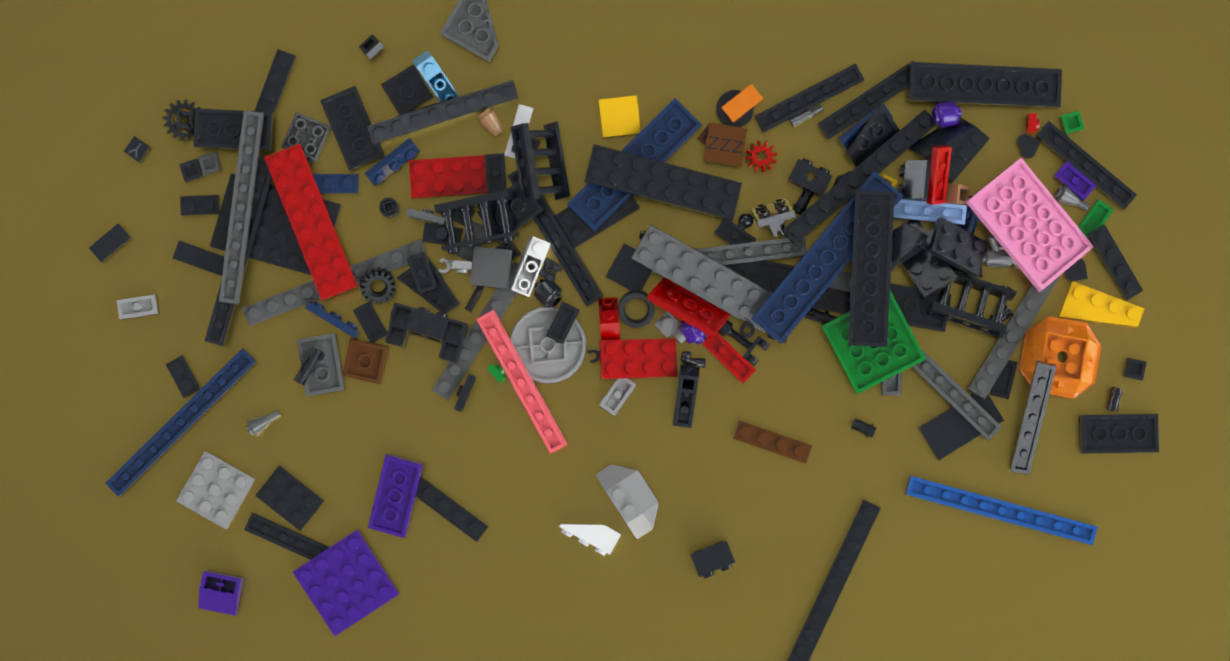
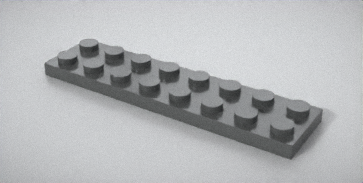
M650 224L634 251L632 259L738 319L753 324L756 329L765 333L751 318L771 296L772 292Z

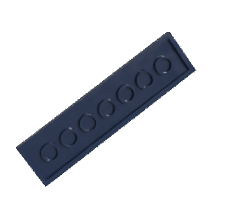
M674 98L621 151L665 163L702 124ZM588 183L567 203V206L587 226L596 231L631 194Z

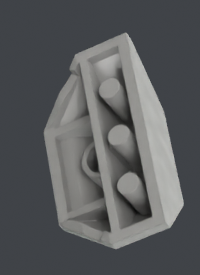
M611 464L596 474L599 482L636 539L651 531L654 527L659 502L639 471Z

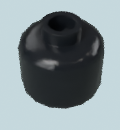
M541 279L535 284L534 297L543 306L554 307L562 299V289L554 281Z

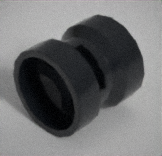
M384 198L379 204L380 212L387 218L396 217L400 211L399 204L393 198Z
M546 257L544 266L540 269L538 275L548 281H555L556 274L563 267Z

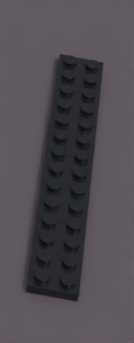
M771 261L724 265L772 293L795 267ZM890 283V290L909 326L945 332L947 321L928 315L933 302H939L941 292H936L924 299L915 287ZM827 288L811 308L845 314L850 311L851 293ZM952 294L948 295L946 303L949 307Z

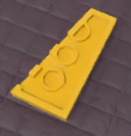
M1072 281L1058 317L1138 327L1144 308Z

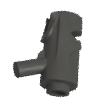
M993 235L988 236L991 248H986L982 263H985L986 267L1010 268V265L1014 263L1015 268H1019L1004 248L998 245Z

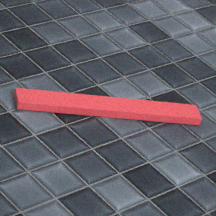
M494 309L477 318L476 320L549 453L568 444Z

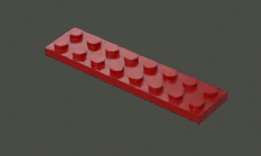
M299 143L264 157L321 300L358 287L301 144Z

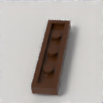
M740 420L733 439L805 464L812 445Z

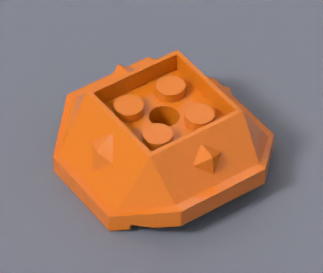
M1048 316L1028 329L1024 334L1018 371L1027 383L1031 385L1037 360L1056 364L1057 367L1049 395L1074 399L1095 384L1101 345L1087 323ZM1059 352H1063L1066 356V360L1063 363L1057 359Z

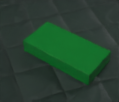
M1097 199L1078 225V228L1090 240L1087 234L1104 225L1114 209L1100 199Z

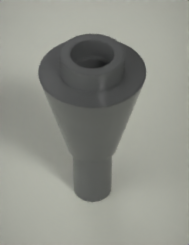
M1066 185L1060 186L1055 193L1056 201L1059 203L1077 206L1085 211L1090 206V204L1082 201Z
M276 410L267 416L247 420L248 425H246V428L251 436L255 434L257 437L271 424L270 422L281 417V415Z

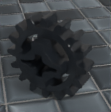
M185 99L183 104H181L180 100H177L176 106L173 103L169 104L171 110H164L167 116L162 117L163 120H166L163 127L169 128L166 133L172 132L173 139L179 136V141H183L184 137L189 141L191 140V135L194 137L195 126L192 124L195 116V110L201 109L200 107L194 108L195 102L188 104L187 99ZM179 108H186V109H189L190 111H189V112H183V111H182L181 109H179ZM172 114H173V116H174V123H173V124L171 123V116H172ZM181 117H186L185 123L181 124ZM177 129H184L188 133L178 132Z

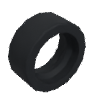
M631 290L622 296L619 301L618 311L623 323L633 328L644 327L653 319L655 308L654 303L647 300L649 294L641 290ZM632 298L644 300L648 306L645 317L638 320L628 317L625 311L627 302Z

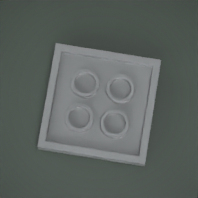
M204 451L176 501L222 528L228 529L256 479L211 453Z

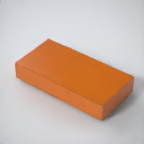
M751 84L721 108L734 123L761 102L763 97Z

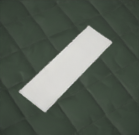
M519 104L513 126L521 123L529 124L533 108ZM510 133L505 156L515 158V153L511 152L513 139L512 133Z

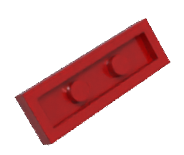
M951 146L933 147L927 204H943L946 201Z
M718 332L713 338L709 336L702 343L742 384L756 371Z

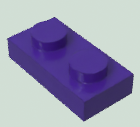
M1068 161L1054 175L1058 181L1068 186L1082 201L1096 187L1092 181Z

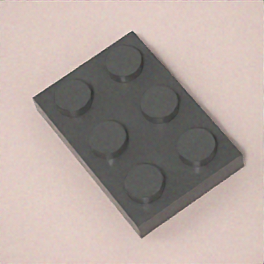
M336 333L298 339L300 362L305 361L312 347L323 352L315 366V371H312L304 385L306 396L345 390Z

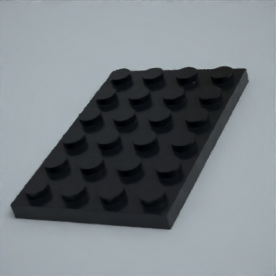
M232 173L230 174L210 247L226 251L236 175ZM270 184L249 258L311 275L276 186ZM323 199L335 229L342 205Z

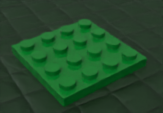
M891 290L887 347L849 346L850 311L822 325L857 394L926 360Z

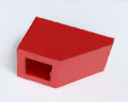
M617 297L598 299L601 340H620Z

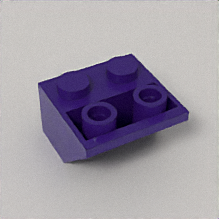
M209 570L203 571L199 588L198 608L237 616L244 577Z

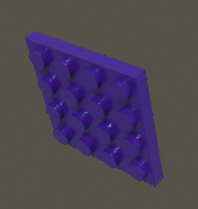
M358 529L293 571V574L334 636L400 594Z

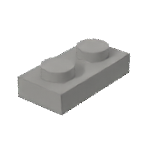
M155 294L117 300L120 320L159 314Z
M617 379L599 405L615 416L637 384L629 379Z

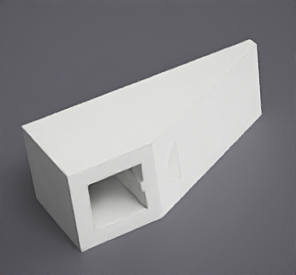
M529 236L511 290L528 297L530 296L551 243L534 236Z
M560 524L559 526L562 528V533L569 537L572 535L579 538L578 542L587 547L589 544L595 546V551L604 556L606 553L611 554L621 533L603 524Z

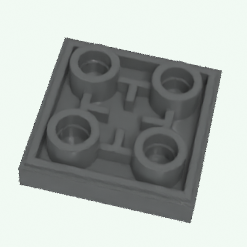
M296 112L281 147L287 149L300 143L305 157L317 162L331 127Z
M474 247L470 285L508 289L512 250Z

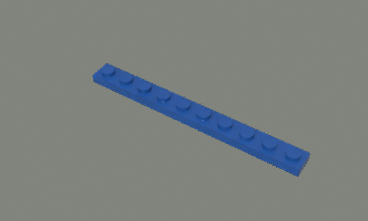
M910 476L906 495L1089 545H1093L1098 528L1090 524Z

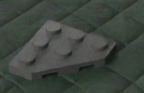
M459 0L440 31V35L490 63L499 45L487 0Z

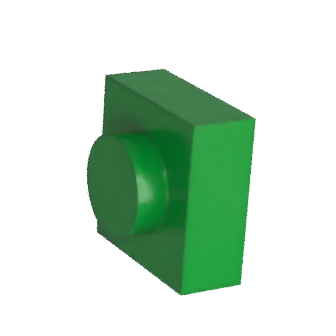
M1080 111L1060 116L1065 135L1085 129Z
M491 364L487 368L499 383L506 379L503 376L505 371L499 364L497 366Z

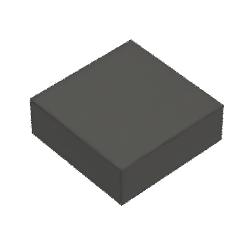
M217 152L198 157L203 176L222 171Z

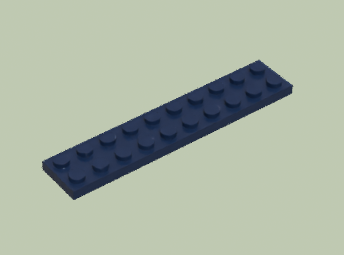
M875 171L858 189L862 191L895 192L894 207L904 196ZM855 194L751 318L780 344L783 343L852 259Z

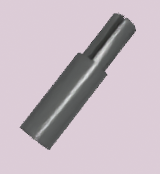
M819 105L811 110L809 109L790 119V122L795 127L820 113L824 108L822 105Z

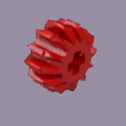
M758 140L757 147L751 143L750 147L752 150H746V153L751 156L745 157V161L752 160L748 167L751 168L755 165L754 172H757L758 168L761 167V172L765 173V166L771 170L772 166L770 163L776 164L777 162L771 158L777 156V152L771 153L775 147L772 145L767 148L768 141H765L764 146H761V141ZM761 152H763L764 157L766 156V159H762V161H759L758 157H756V154L759 155Z

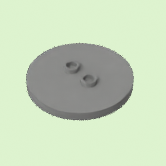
M540 307L529 311L516 323L510 337L532 380L540 383H557L569 378L579 369L586 354V336L577 319H575L564 344L546 336L559 310L556 307Z

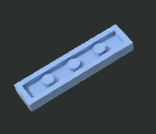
M901 199L894 207V218L936 222L938 218L942 217L953 224L965 225L967 205L947 203L930 205L926 201Z

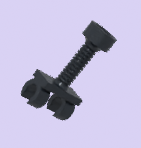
M727 320L718 332L723 336L730 335L737 342L744 345L745 348L747 347L743 358L755 366L759 360L750 354L756 345H759L766 351L770 344L760 336H757L755 341L750 343L749 340L733 330V324Z

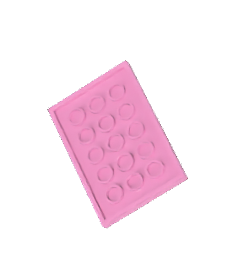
M1022 158L1017 160L966 202L1039 292L1094 247Z

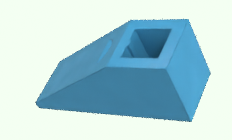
M428 50L412 60L440 102L459 96Z

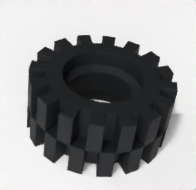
M373 267L370 272L367 270L365 275H362L360 288L362 296L366 298V301L369 302L370 300L372 304L378 302L379 305L382 301L386 303L388 298H392V294L395 293V281L392 274L387 272V269L381 270V267H377V270H374ZM379 279L385 283V288L381 292H374L370 288L374 280Z

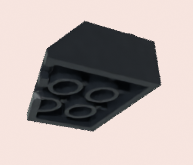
M959 117L956 125L939 127L918 140L908 150L920 160H931L933 147L951 146L948 183L951 184L990 138L975 125Z

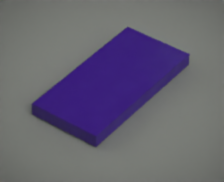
M390 454L385 455L368 528L402 538L406 537L424 464Z

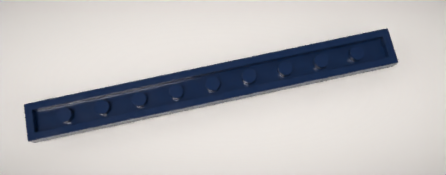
M242 348L105 484L120 497L257 361Z

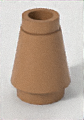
M488 108L477 116L479 118L478 122L493 134L494 137L503 131L494 110L492 111Z

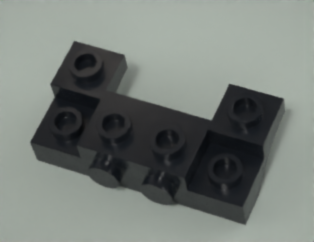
M394 303L385 342L404 348L408 334L442 343L439 358L458 364L468 324L447 318L448 315L437 312V314L430 313V310L424 307L416 309Z

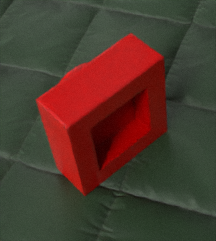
M1028 113L1026 115L1025 134L1033 135L1036 133V130H1039L1040 121L1036 118L1037 113Z

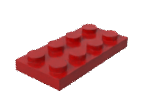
M485 155L409 160L411 199L488 194Z
M666 277L655 286L647 297V300L712 338L731 315Z
M676 338L599 341L601 379L678 377Z

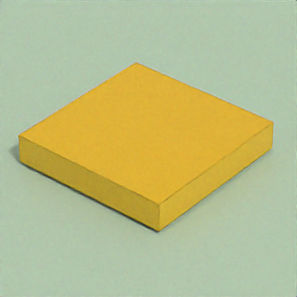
M637 95L599 100L603 138L636 135L641 132Z

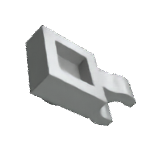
M440 259L439 261L447 264L446 269H439V272L443 274L448 273L451 269H456V273L468 274V270H472L471 261H451L447 259Z
M668 311L654 324L667 338L673 335L681 344L685 341V336L678 330L681 324Z

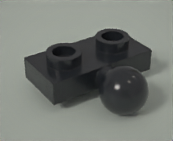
M749 213L741 214L738 219V226L730 220L723 219L714 234L730 245L755 242L756 238L744 231L745 228L753 225V216Z

